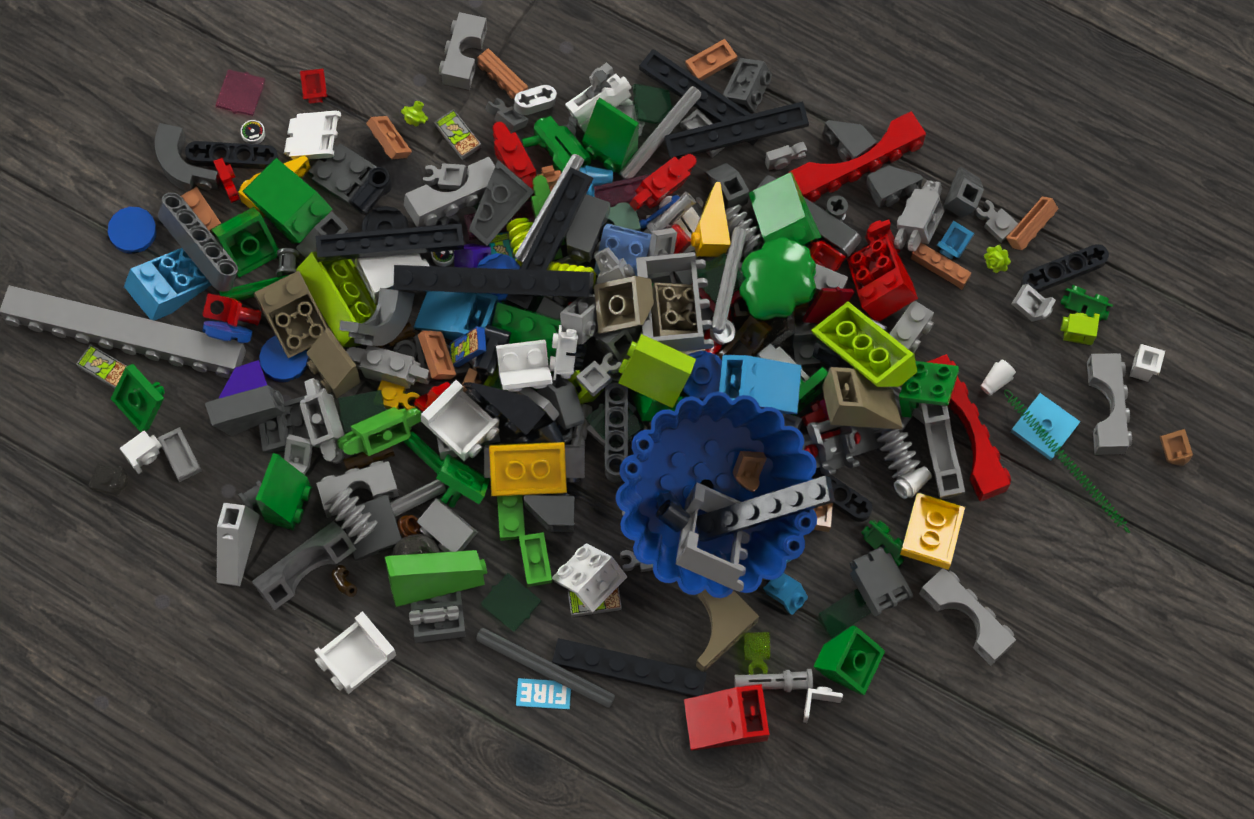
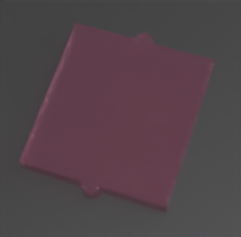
M228 69L216 102V107L230 110L233 114L238 112L253 116L266 81L265 78L249 75L248 72L241 73Z

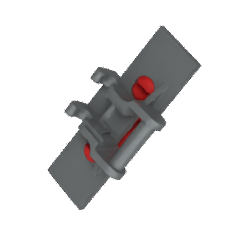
M827 420L817 424L812 422L807 425L808 434L803 435L804 446L802 450L808 451L814 456L816 468L820 467L821 474L829 476L835 474L838 468L844 466L854 468L859 466V461L854 460L853 456L883 447L886 443L877 442V439L882 434L875 433L883 428L830 425V421ZM837 427L840 428V430H836V431H832V432H828V433H825V434L820 435V433H822V432H825V431H828V430H831V429H834V428H837Z

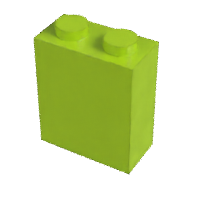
M641 334L638 342L632 341L626 355L630 356L629 360L624 358L618 372L622 373L618 383L673 408L692 372L696 359Z

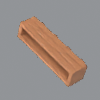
M489 48L477 57L478 67L481 70H485L489 78L495 80L502 90L505 89L511 99H515L517 93L528 90V86Z
M1042 196L1006 237L1012 248L1018 250L1026 248L1027 244L1036 237L1039 230L1054 216L1059 208L1056 206L1053 198Z
M920 243L916 251L912 253L911 260L919 263L961 290L970 279V271L923 243Z

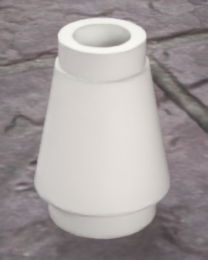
M1000 360L999 363L995 362L980 387L986 394L991 396L1013 380V375L1016 371L1004 360Z
M922 466L899 476L897 481L894 482V488L900 497L904 499L912 498L932 478L931 473L925 466Z

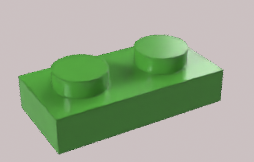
M522 495L497 496L500 541L519 539V536L525 535Z
M544 532L519 536L527 587L552 583Z

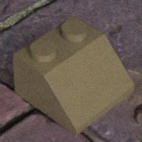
M631 276L594 285L598 333L604 334L644 324L654 304L651 279Z
M327 328L307 351L309 361L306 364L313 375L319 374L322 379L320 384L326 389L327 393L332 392L334 397L338 398L361 382L355 363L331 330Z

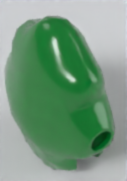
M780 237L776 240L766 241L761 250L754 251L745 258L741 267L745 280L742 282L739 292L747 304L749 313L754 318L764 321L776 317L786 318L791 316L797 305L807 303L812 299L816 290L813 278L816 274V264L811 257L809 248L786 237Z

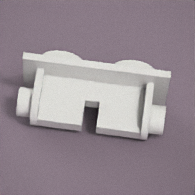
M559 325L558 333H553L552 348H556V356L550 357L549 365L550 371H554L553 380H556V374H561V377L564 379H569L574 374L575 356L566 355V352L576 353L578 335L574 329H567L566 332H561L562 325Z

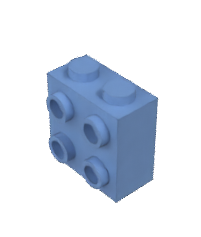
M607 223L603 228L599 251L609 247L618 260L624 258L626 263L632 266L635 276H638L636 258L648 257L651 234ZM596 262L594 271L596 275H599L600 269Z

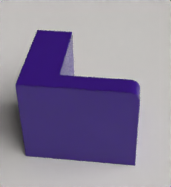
M467 244L464 245V250H454V267L477 268L481 260L491 255V247Z

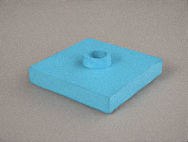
M1040 393L1026 410V412L1030 411V413L1019 419L1012 428L1011 433L1051 461L1057 451L1055 449L1063 446L1080 421ZM1033 414V417H1032L1029 421H1031V420H1033L1034 418H1036V420L1033 422V424H1035V423H1037V422H1039V424H1038L1036 427H1035V425L1032 426V427H1029L1032 422L1026 424V422L1028 421V419L1023 420V418H1024L1025 416H1026V418H1027V417H1029L1030 415ZM1041 425H1043V426L1041 427V429L1038 431V432H1040V433H1039V434H1036V432H1037V430H1038V429H1036V428L1039 427V426H1041ZM1049 432V434L1045 438L1044 436L1039 438V435L1041 433L1042 435H1044L1045 433ZM1049 436H1052V437L1050 438V440H1049L1048 442H1050L1051 440L1055 439V441H1054L1052 444L1049 443V444H1047V445H1045V443H1046L1047 440L1042 441L1043 438L1046 439V438H1048ZM1055 443H1058V445L1054 449L1053 447L1048 448L1050 444L1052 446Z

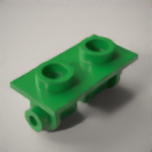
M1075 285L1071 289H1065L1070 293L1068 296L1063 295L1060 304L1065 305L1064 308L1081 313L1083 305L1088 306L1085 313L1087 316L1093 318L1094 314H1100L1099 321L1102 319L1107 320L1109 311L1106 310V307L1113 306L1108 303L1109 298L1099 294H1095L1094 298L1085 295L1086 290Z
M870 520L869 523L873 527L869 528L867 526L861 532L864 536L863 539L875 550L884 544L886 546L884 548L885 553H890L899 567L904 562L903 555H900L903 540L899 537L895 540L889 534L891 529L881 520L878 522Z

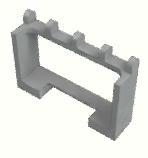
M695 252L636 258L637 274L639 277L648 278V274L692 271L698 333L653 337L650 310L642 325L643 335L678 351L713 348L714 341L712 339L704 340L703 330L712 328V321H702L701 309L710 307V301L708 299H699L698 289L706 287L708 282L706 278L697 279L696 270L706 267L705 260H696Z
M697 482L685 501L684 510L690 514V519L680 533L676 565L735 591H742L744 583L739 580V577L745 575L746 568L738 563L739 559L745 560L748 556V551L741 548V543H748L750 535L743 530L734 533L730 562L697 548L699 534L695 533L699 509L711 512L740 503V501Z

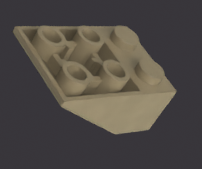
M299 271L253 293L288 358L310 348L324 330L328 328Z
M653 283L654 304L651 308L653 337L698 333L693 285ZM701 349V350H690V351H680V352H682V353H684V354H686V355H690L691 353H694V352H697V351H705V349Z
M830 367L822 385L830 425L902 429L893 389L890 387H877L856 369Z

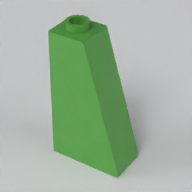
M477 550L385 557L390 587L396 607L485 585L483 575L487 574V568L484 559L479 560Z

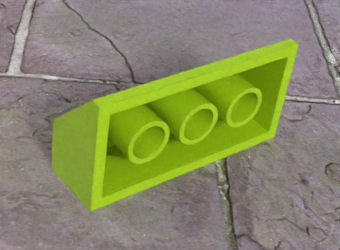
M311 252L296 271L300 272L325 322L329 325L342 347L362 345L354 343L355 338L348 337L349 332L339 330L341 320L355 323L367 322L373 316L377 303H374L351 259L318 262L317 252Z
M846 302L811 330L817 338L877 387H900L918 372L914 354L850 302Z

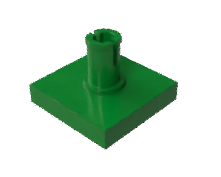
M131 364L125 367L111 400L140 432H146L149 430L164 400L163 395L165 391L159 382L151 384L135 365Z
M823 367L806 382L802 379L800 380L798 414L823 393L822 385L828 374Z
M449 454L444 458L436 479L449 486L441 500L446 504L453 495L448 504L450 507L456 506L461 495L480 504L490 481L489 478H484V475Z

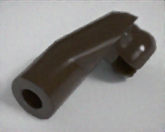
M339 565L336 570L333 569L332 578L341 593L354 597L357 594V587L345 579L349 575V571L343 565Z

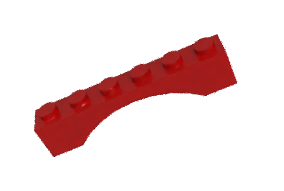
M911 111L892 120L881 141L862 156L836 164L808 162L790 172L793 173L803 197L813 203L822 194L828 191L829 193L835 192L842 184L848 181L850 183L855 182L862 174L868 171L875 172L882 167V164L888 161H897L908 151H917L923 146L926 132Z
M947 354L928 361L929 363L956 366L953 360L950 361ZM957 376L947 407L959 418L971 442L973 460L969 481L981 502L1006 492L1011 484V476L999 461L1000 454L995 446L992 447L989 441V431L985 425L981 424L978 418V409L974 403L971 404L968 398L969 393L966 384L960 382Z

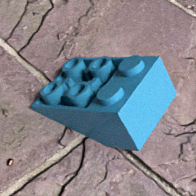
M180 248L131 268L124 287L149 319L155 321L173 313L212 284L183 248Z
M427 291L414 329L420 331H441L444 338L455 341L477 326L484 329L487 325L492 326L498 296L482 293Z
M723 355L719 392L727 394L732 401L742 395L751 396L759 403L760 409L773 407L782 414H798L802 366L747 355Z

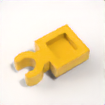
M381 380L373 402L374 405L387 409L393 407L399 409V406H403L407 411L416 408L408 403L419 398L420 395L414 392L404 394L405 387Z

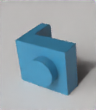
M953 221L942 240L937 244L941 248L940 253L950 259L953 256L960 258L975 233Z
M785 573L777 579L770 580L763 588L767 595L783 604L791 615L798 608L802 607L808 599L801 583Z

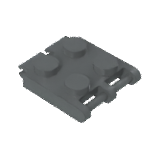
M341 143L338 146L333 144L334 157L322 158L325 162L317 159L308 172L313 177L312 182L348 206H351L349 200L368 179L369 172L376 166ZM368 169L369 171H368V173L364 176V178H363L362 180H359V179L362 177V175L366 172V170ZM354 186H356V188L353 190V192H352V193L349 195V197H348L347 194L351 191V189H352Z
M882 547L849 563L852 569L850 575L874 616L880 615L882 610L888 607H896L897 603L904 599L909 600L913 598V593L890 553L886 554ZM901 593V595H900L899 597H897V598L894 597L895 595Z

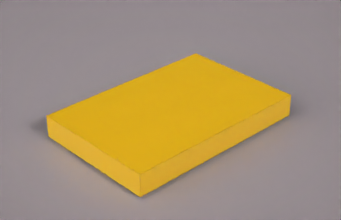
M565 442L489 445L491 496L567 493Z
M917 492L900 555L949 570L965 507Z

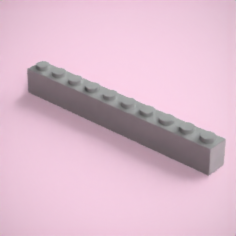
M10 285L0 308V314L4 321L11 326L18 327L20 324L28 326L29 329L36 332L49 331L60 338H65L66 336L74 337L75 340L81 343L88 344L90 341L98 343L99 346L105 349H112L114 347L122 349L124 353L130 355L139 353L155 361L164 359L175 366H183V364L192 366L194 370L199 372L209 370L216 372L218 376L229 378L233 370L242 365L246 353L244 344L238 343L236 340L223 341L209 337L203 332Z

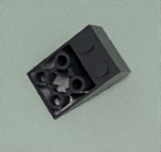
M463 383V386L467 389L465 393L473 401L482 402L485 405L483 410L491 417L500 418L503 421L502 427L512 435L513 433L516 435H527L546 413L526 395L477 383Z

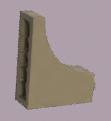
M706 589L697 595L706 607L711 622L709 644L696 663V667L700 671L705 672L758 623L759 615L734 590L724 598H715Z

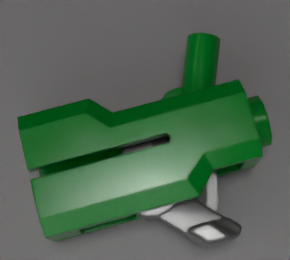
M551 116L540 118L534 124V136L522 139L524 148L535 145L544 148L553 158V168L555 171L560 170L562 173L573 154H577L584 159L581 167L591 164V156L576 139L577 120L572 116L569 117L568 125L559 126Z

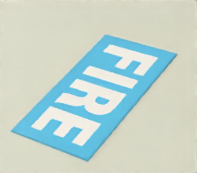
M518 678L516 706L570 709V688L553 680Z

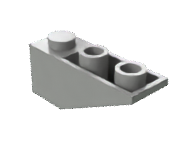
M223 503L217 525L218 584L239 587L241 585L259 519V514L245 505Z

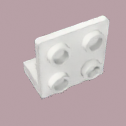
M545 340L496 346L499 376L503 390L516 392L524 387L540 389L553 383L548 366Z
M584 544L566 564L558 569L552 579L559 585L574 592L587 610L594 612L627 578V575L612 556L589 544Z

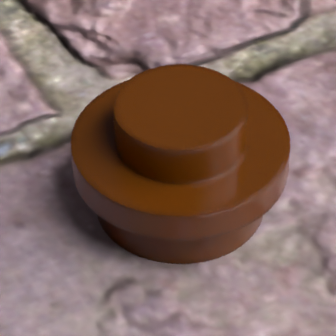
M405 515L398 520L399 533L405 539L413 540L420 533L421 525L417 523L418 519L412 515Z

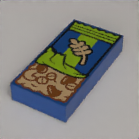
M477 326L450 343V354L454 367L459 368L486 351L485 329Z

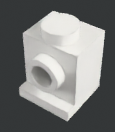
M1141 344L1135 354L1130 377L1149 382L1153 374L1159 375L1165 351Z
M143 431L120 447V450L135 471L140 474L142 472L140 467L152 463L160 453L158 449L162 445L154 435L149 437Z

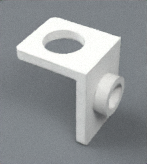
M828 687L809 688L806 695L803 722L807 723L811 699L840 703L843 694L832 692V689Z

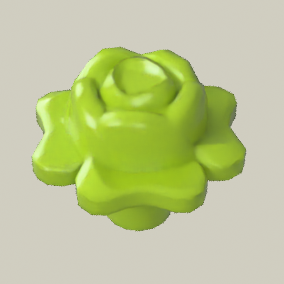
M415 101L413 106H404L401 110V113L405 116L404 120L409 125L417 127L428 120V117L422 111L424 106L422 102Z
M1000 245L988 247L987 253L984 254L987 268L993 269L995 273L1008 270L1007 265H1010L1011 260L1008 258V251L1002 250Z

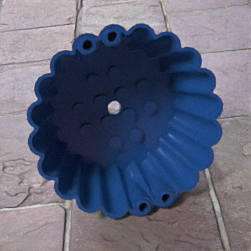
M719 391L710 393L704 401L693 396L685 397L676 405L675 411L661 410L657 412L652 418L651 430L640 431L634 436L632 441L634 454L626 457L620 465V476L625 483L619 487L616 493V503L625 512L620 523L621 531L628 539L635 541L633 551L636 559L647 565L653 564V572L659 581L664 583L677 581L681 590L687 594L696 595L706 589L715 598H724L730 595L733 589L676 565L681 531L675 532L656 517V498L661 492L668 493L671 491L677 496L684 509L686 498L697 482L700 483L704 479L712 482L713 490L740 502L813 480L811 477L816 471V460L811 453L802 450L804 437L801 431L792 426H785L783 414L776 408L765 407L760 409L756 399L748 395L739 396L732 401L727 394ZM740 451L763 452L766 457L759 476V487L754 492L743 488L736 481L732 473ZM699 509L697 516L708 512ZM813 509L743 530L750 535V539L746 544L741 543V548L748 551V556L745 560L739 559L738 564L746 568L745 575L739 577V580L744 583V589L739 592L750 593L755 591L761 585L762 578L767 580L779 578L785 571L786 560L796 559L803 553L805 548L803 535L813 531L817 524V515ZM696 525V527H695V533L698 534L697 525ZM734 533L706 542L699 541L698 537L697 548L730 562Z

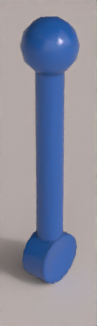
M674 195L671 198V202L647 219L640 220V227L642 229L646 228L649 222L668 210L680 197Z

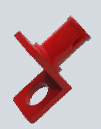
M209 293L207 294L203 317L224 321L234 327H237L238 321L258 325L261 319V310L242 307V303L234 298ZM214 301H221L224 305L223 311L219 314H213L210 310V306Z

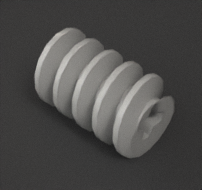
M738 204L725 210L729 237L732 236V232L736 227L746 231L742 256L746 258L750 253L761 250L764 243L761 242L763 239L762 234L755 235L759 227L754 226L750 228L753 220L748 219L744 221L747 212L738 213L742 208Z
M884 428L875 433L882 434L877 439V442L886 443L880 450L882 452L889 451V454L884 458L885 461L893 460L888 469L897 470L892 478L894 479L916 470L915 467L920 461L911 460L916 451L907 450L912 445V442L903 441L909 435L908 432H900L901 429Z
M352 488L339 492L326 502L324 506L333 504L329 512H339L335 520L337 522L345 520L341 528L343 530L351 528L348 537L357 536L354 542L356 544L370 534L378 522L376 520L368 522L371 513H361L365 505H355L359 498L358 496L349 498L353 491Z

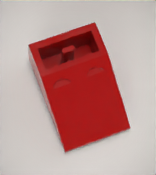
M888 234L847 259L861 306L873 320L880 322L918 299L913 282Z
M762 684L735 687L684 699L691 751L768 740L769 728Z

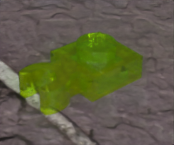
M769 632L744 633V660H752L748 668V675H753V669L756 667L761 668L763 674L768 673V667L763 660H770Z

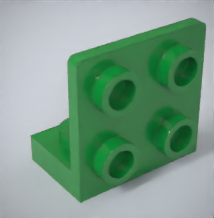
M916 361L918 372L903 383L899 394L902 417L911 418L914 408H918L919 403L947 406L959 373V367Z

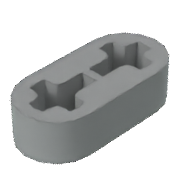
M541 85L521 91L515 96L514 110L521 115H529L549 109L555 105L557 92L549 85Z

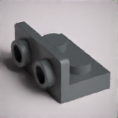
M740 58L723 95L734 103L746 105L750 112H755L762 101L767 85L771 82L772 73L764 61Z

